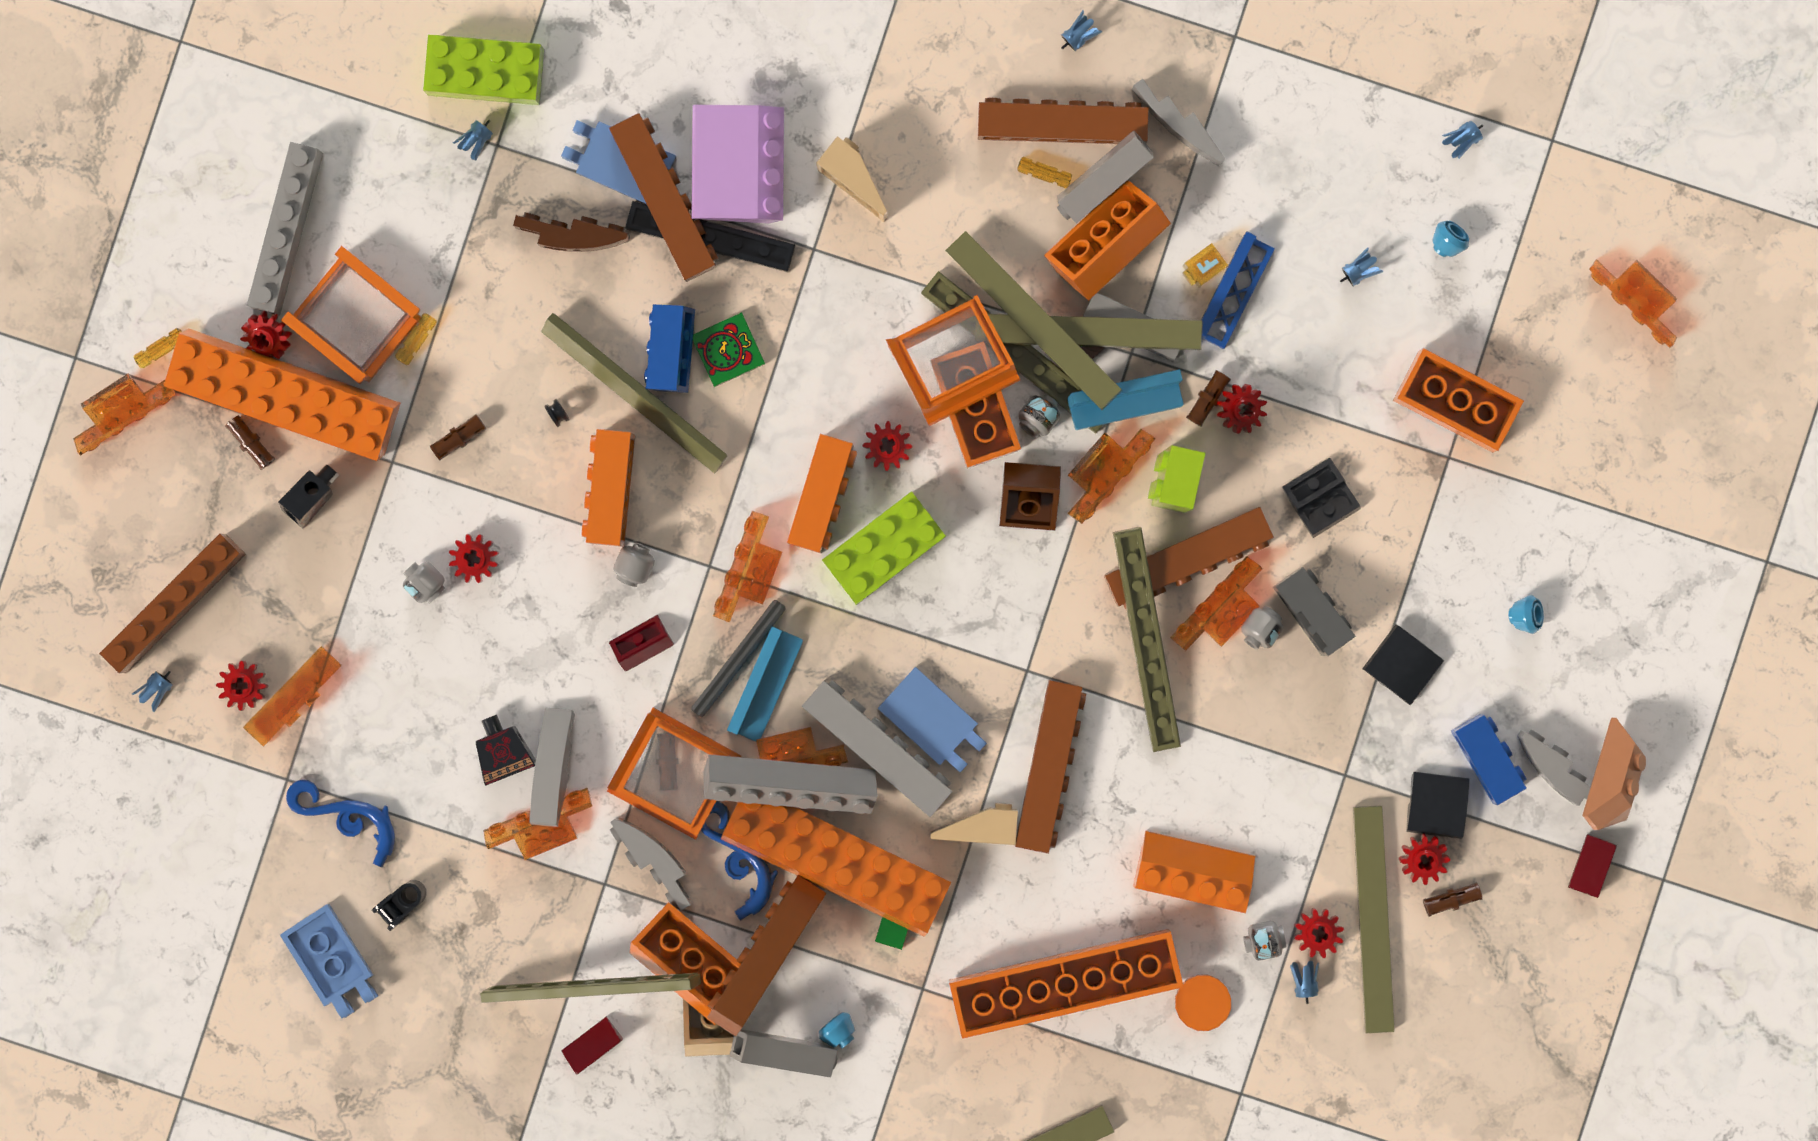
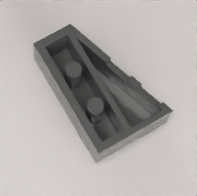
M1300 567L1273 586V589L1321 656H1329L1356 636L1351 631L1352 627L1343 615L1340 616L1335 610V603L1327 592L1322 593L1316 585L1319 581L1310 569L1306 571L1303 567Z

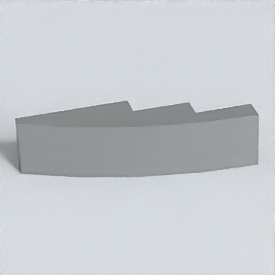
M1144 79L1133 85L1132 90L1145 107H1149L1148 111L1173 136L1217 166L1224 162V156L1194 112L1184 119L1170 97L1167 96L1158 101Z
M545 708L532 786L529 820L531 825L558 827L569 774L566 770L572 748L570 735L575 717L573 710Z

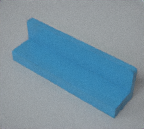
M1180 369L1116 383L1122 389V392L1103 410L1083 391L1071 393L1067 399L1075 430L1181 408L1184 403L1179 387L1183 380Z
M771 627L727 731L736 735L739 734L755 742L761 740L803 643L801 638L776 627Z

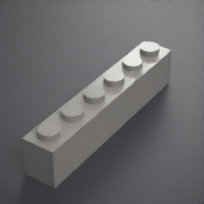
M294 142L289 144L247 306L253 309L279 316L281 314L323 153L317 148Z
M824 680L802 707L931 817L952 793V790L949 788L951 782L940 772L936 776L927 769L930 764L919 754L915 757L906 751L909 746L897 735L892 739L884 731L887 727L876 717L870 720L864 715L863 712L866 708L853 698L849 702L842 696L845 690L836 682L831 680L830 683H827Z
M709 754L703 771L704 799L871 814L877 799L876 773L872 769Z

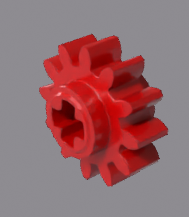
M262 311L258 316L256 314L251 315L248 318V322L241 327L246 333L240 340L249 343L246 347L248 350H254L259 354L280 359L284 355V351L291 346L287 339L292 335V332L283 330L286 324L276 321L278 319L277 314L268 318L267 312Z
M1233 384V393L1228 391L1222 392L1226 400L1225 402H1217V405L1223 407V411H1220L1217 417L1226 418L1223 422V427H1232V431L1239 434L1242 429L1246 433H1251V425L1262 426L1258 417L1267 416V413L1261 410V406L1266 405L1267 401L1258 399L1261 395L1260 390L1255 389L1252 391L1251 385L1244 384L1242 389L1239 385ZM1241 404H1245L1242 407L1243 409H1245L1243 414L1239 413L1241 411V409H1239V406Z
M889 421L886 422L885 429H881L876 423L875 434L866 432V436L871 439V442L862 444L864 448L871 450L865 458L871 459L874 457L876 459L874 461V468H877L880 463H884L885 471H888L890 464L894 463L895 467L899 469L900 462L898 460L900 458L909 460L904 450L912 449V445L905 444L904 440L908 439L910 434L904 433L901 435L899 433L901 431L900 424L893 430ZM888 439L889 442L891 440L895 442V445L892 447L893 452L890 454L880 450L883 446L882 440Z
M466 534V543L456 540L455 543L459 547L458 551H449L452 556H456V560L451 561L449 566H458L459 569L455 572V576L459 577L463 573L466 574V583L472 580V576H475V580L478 583H482V574L492 577V572L489 570L490 566H499L497 562L492 561V557H496L499 552L489 550L493 545V541H487L485 544L482 543L483 535L479 534L476 537V541H473L472 536ZM477 551L476 556L480 558V562L474 563V567H472L471 561L467 560L469 554Z
M240 661L239 668L237 669L235 664L230 663L228 664L230 673H219L225 679L224 682L216 684V687L224 688V692L219 695V699L228 697V708L238 703L239 711H243L246 703L251 708L256 707L255 698L259 700L265 699V696L260 693V689L268 688V685L261 683L260 679L264 678L266 674L255 673L257 664H252L247 669L246 661ZM242 678H244L243 682L248 683V688L243 689L241 693V689H237V683L242 682Z
M1422 833L1421 841L1419 842L1414 837H1410L1412 846L1402 845V849L1407 855L1399 857L1400 863L1407 864L1402 868L1404 875L1411 873L1413 883L1419 877H1421L1424 885L1428 884L1429 877L1438 882L1439 877L1437 873L1439 871L1441 873L1448 872L1443 863L1450 862V857L1443 854L1447 851L1446 845L1441 844L1437 846L1439 841L1436 836L1432 837L1429 842L1425 833ZM1426 855L1429 862L1423 864L1420 857Z
M1312 908L1311 917L1302 913L1301 917L1304 923L1294 924L1297 929L1301 930L1300 933L1293 936L1295 940H1303L1299 945V949L1304 951L1309 947L1308 954L1312 958L1315 956L1316 951H1319L1322 958L1326 957L1325 950L1327 949L1336 953V948L1333 946L1334 942L1343 943V940L1337 936V933L1342 932L1344 928L1334 925L1339 917L1335 915L1328 919L1329 911L1327 909H1324L1321 915H1318V911ZM1319 926H1322L1325 935L1323 938L1319 936V940H1316V936L1312 934L1314 928L1318 930Z

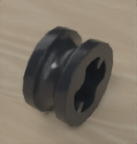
M555 399L551 406L547 404L544 407L555 425L559 427L561 426V421L565 420L567 422L570 419L559 401Z

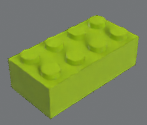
M428 34L423 91L428 96L540 105L544 48L541 44Z
M1173 445L1159 453L1154 466V471L1158 472L1157 480L1151 482L1148 499H1152L1151 506L1182 513L1193 510L1206 453Z
M911 491L823 558L822 561L857 605L939 543L946 535Z

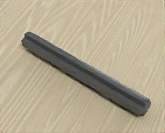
M777 600L772 601L694 703L691 710L700 717L705 716L770 631L771 627L786 609L783 604Z

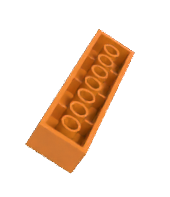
M189 328L178 335L164 387L378 461L386 453L401 404L400 402Z
M738 802L721 837V840L796 876L799 875L805 880L923 937L927 935L951 884L950 881L796 807Z
M1169 929L949 980L962 1039L1184 987L1172 934Z

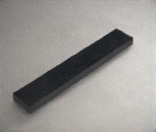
M632 201L625 229L664 239L648 206ZM699 219L706 234L702 235L706 246L712 244L717 254L789 272L795 244Z

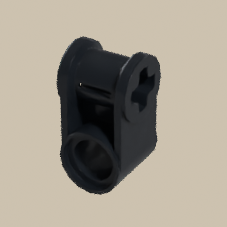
M408 881L384 898L372 911L382 917L388 924L387 929L391 931L424 901L427 894L426 888L420 881ZM407 887H412L417 891L418 897L416 901L407 899L405 895Z

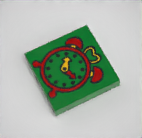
M742 313L693 334V342L714 387L765 365Z

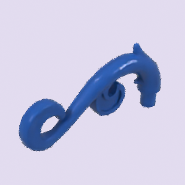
M302 779L290 785L287 790L286 800L293 812L305 816L339 813L336 821L337 829L347 837L357 836L364 828L362 818H357L355 822H352L350 820L351 814L357 813L369 818L375 824L379 835L374 834L378 844L373 864L379 867L384 866L388 855L391 856L395 844V833L390 821L388 806H384L381 811L369 803L344 800L305 808L299 804L298 797L302 792H308L313 798L312 802H318L320 794L315 783Z
M716 801L710 814L716 813L719 815L721 822L718 828L724 829L729 821V810L722 802ZM705 821L701 831L712 840L734 850L725 861V870L728 876L737 880L747 876L749 866L741 867L739 863L742 859L748 860L754 867L758 881L756 890L750 889V898L745 901V905L735 911V914L740 921L750 914H757L770 898L778 871L775 870L770 873L765 860L721 840L722 834L711 830Z

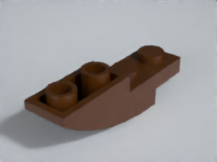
M524 212L523 217L516 215L513 224L518 230L540 235L537 243L540 247L558 251H597L616 247L629 242L630 235L624 232L625 227L611 223L608 224V228L597 225L598 220L581 216V220L573 219L571 229H567V223L551 220V223L548 224L541 222L540 216Z

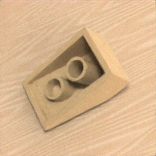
M837 136L817 161L818 171L885 222L887 210L858 150L859 147L849 138L845 137L842 140Z
M683 999L685 1057L730 1055L734 1035L719 1025L712 1024Z

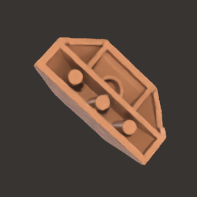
M1611 718L1582 815L1593 830H1600L1627 820L1634 797L1639 791L1641 773L1646 767L1645 755L1617 718Z

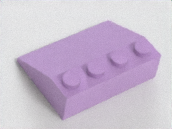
M693 105L692 219L765 224L783 221L784 107Z

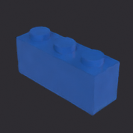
M653 304L652 312L649 316L651 332L650 340L647 343L648 367L644 373L646 389L661 392L688 393L695 319L694 308Z
M1479 714L1451 730L1492 804L1499 805L1527 789L1523 783L1527 780L1526 776L1519 766L1514 767L1509 758L1513 756L1505 741L1500 743L1495 734L1498 732V728L1491 717L1486 718L1485 715Z

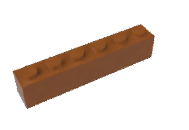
M985 98V102H979L978 140L1118 144L1132 131H1135L1147 143L1149 107H1142V103L1127 102L1125 107L1114 106V102L1100 101L1097 102V106L1086 105V101L1080 100L1069 101V105H1058L1057 100L1050 99L1041 100V104H1030L1029 99H1013V103H1001L1000 98Z
M637 113L610 127L609 130L684 280L688 282L716 268L717 266L714 261L719 258L712 244L706 246L702 235L706 234L700 220L692 219L689 212L692 209V204L686 193L680 194L676 185L681 182L674 168L668 170L664 159L668 158L661 142L655 144L651 134L655 133V130L649 118L643 119L640 113Z
M1261 507L1147 556L1154 597L1166 592V585L1175 582L1176 586H1180L1191 581V574L1201 570L1202 575L1218 569L1216 563L1227 559L1229 564L1243 558L1242 552L1252 548L1256 552L1270 546L1268 540L1274 537ZM1118 569L1104 575V578L1117 607L1124 605L1126 610L1121 576Z
M220 533L99 654L119 674L127 673L246 553L227 534Z
M1048 680L1015 847L1048 854L1050 847H1056L1058 832L1053 831L1056 820L1061 821L1064 804L1059 803L1061 792H1067L1070 777L1065 776L1067 764L1072 765L1075 749L1070 748L1072 737L1078 738L1081 721L1076 720L1078 709H1084L1086 693H1082L1083 687Z
M799 875L793 883L786 882L779 893L783 899L779 905L773 903L765 915L769 921L765 927L759 925L752 935L751 939L755 941L752 948H744L737 959V962L741 964L736 972L732 969L722 983L727 986L722 994L716 992L708 1005L712 1011L707 1018L734 1036H737L826 895V892Z

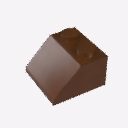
M1005 462L999 526L1055 531L1060 495L1061 466Z

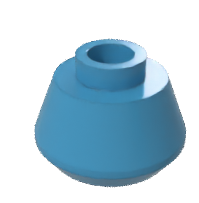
M1442 221L1437 224L1432 241L1434 244L1433 248L1439 255L1453 257L1468 249L1469 236L1463 228L1452 221Z
M1529 595L1516 601L1509 609V621L1516 629L1535 634L1541 629L1544 621V611L1540 600L1533 595Z
M842 1012L819 1030V1039L833 1048L839 1045L842 1049L854 1039L852 1033L855 1031L850 1014Z

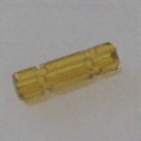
M1026 157L1020 159L1017 167L1019 172L1026 175L1030 173L1032 177L1052 184L1056 182L1058 186L1067 188L1070 185L1071 173L1063 170L1059 172L1057 171L1058 168L1038 161L1034 163L1032 159Z
M427 313L422 314L418 320L420 323L418 327L415 325L403 342L404 348L400 347L395 354V358L405 365L410 364L414 358L412 354L418 352L429 335L427 333L428 330L432 331L437 323Z
M175 328L168 333L169 336H163L146 347V351L141 350L135 354L133 358L140 368H145L152 363V360L156 361L172 351L182 330Z

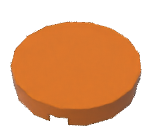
M1196 975L1187 978L1183 982V988H1178L1175 995V1009L1179 1018L1187 1027L1197 1031H1210L1219 1027L1227 1019L1231 1010V997L1227 987L1219 979L1210 975Z

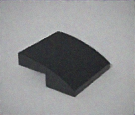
M1328 458L1282 487L1312 538H1315L1361 509L1360 504L1346 485L1345 479L1331 458Z
M1395 624L1362 669L1405 703L1411 705L1444 660L1406 630Z
M1413 772L1406 832L1462 839L1466 822L1470 779Z

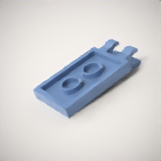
M577 120L572 131L590 140L587 149L582 154L565 146L561 157L579 165L576 171L578 175L646 204L609 130L611 126L599 121L596 128H592ZM665 151L668 158L664 159V162L669 170L674 164L676 155Z
M916 667L878 707L887 718L939 765L946 759L959 772L968 764L954 752V749L964 738L979 752L987 744L973 731L978 723Z
M326 904L280 934L322 1004L327 1006L332 1003L341 1018H346L355 1012L351 1004L343 996L355 987L365 1003H369L378 997L375 989L367 981V979L374 976L330 904Z

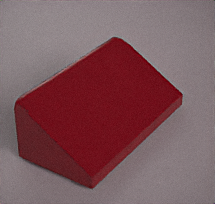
M658 615L609 641L617 661L624 671H629L674 645Z
M1587 834L1568 887L1598 898L1617 845Z
M606 1016L561 1051L575 1074L578 1075L619 1044L623 1038Z

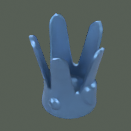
M1084 10L1081 11L1072 26L1061 34L1066 42L1061 49L1069 45L1076 51L1087 40L1102 33L1097 28L1087 31L1094 21L1093 19L1087 20L1086 15L1083 16Z
M475 120L471 124L470 130L456 139L453 144L463 139L457 148L468 151L476 143L470 155L471 159L476 161L485 142L493 135L486 127L490 120L484 125Z
M1469 121L1460 126L1459 129L1442 135L1443 137L1449 136L1442 141V144H1452L1454 147L1460 145L1452 153V158L1458 156V159H1460L1472 144H1476L1483 139L1479 130L1483 125L1477 127L1474 122Z
M1367 247L1351 264H1346L1345 267H1342L1346 277L1341 279L1340 282L1348 279L1354 287L1361 280L1384 271L1379 270L1378 267L1368 269L1376 263L1377 258L1371 257L1367 253L1369 250Z
M155 671L149 677L147 683L134 691L132 695L145 688L139 694V702L145 703L158 691L152 703V711L155 712L164 694L173 686L167 679L171 671H168L165 676Z
M1308 961L1307 965L1303 967L1302 980L1297 963L1293 962L1290 968L1296 984L1294 990L1296 997L1306 998V1004H1309L1308 997L1318 995V982L1316 979L1319 963L1316 965L1314 974L1313 961Z

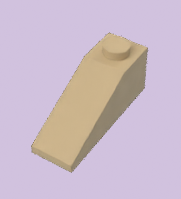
M995 803V808L984 809L932 831L931 839L1016 845L1018 811L1012 809V804Z

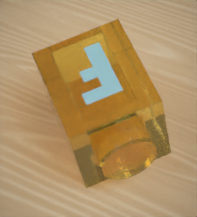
M1211 243L1182 265L1185 269L1182 274L1191 286L1196 284L1200 288L1225 270L1228 264Z

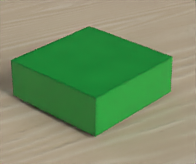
M882 917L875 942L902 950L908 929Z

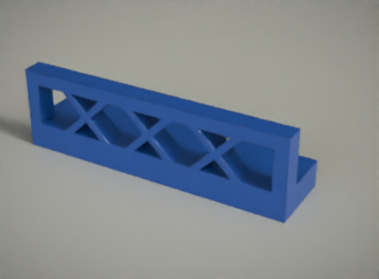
M1248 231L1243 235L1201 319L1203 321L1202 339L1222 349H1225L1275 249L1257 240V236ZM1252 245L1266 251L1262 262L1250 265L1247 255ZM1245 261L1247 267L1241 268ZM1259 267L1254 276L1252 269ZM1248 270L1252 282L1249 287L1238 290L1235 278L1238 273ZM1231 286H1233L1234 292L1228 294ZM1246 292L1243 300L1241 301L1239 294ZM1236 295L1239 304L1237 311L1225 315L1222 307L1225 298ZM1219 310H1220V313H1221V316H1222V317L1216 318V316H1217V314H1218V312H1219ZM1233 317L1230 325H1228L1227 318ZM1223 320L1226 328L1222 341L1208 334L1212 324Z

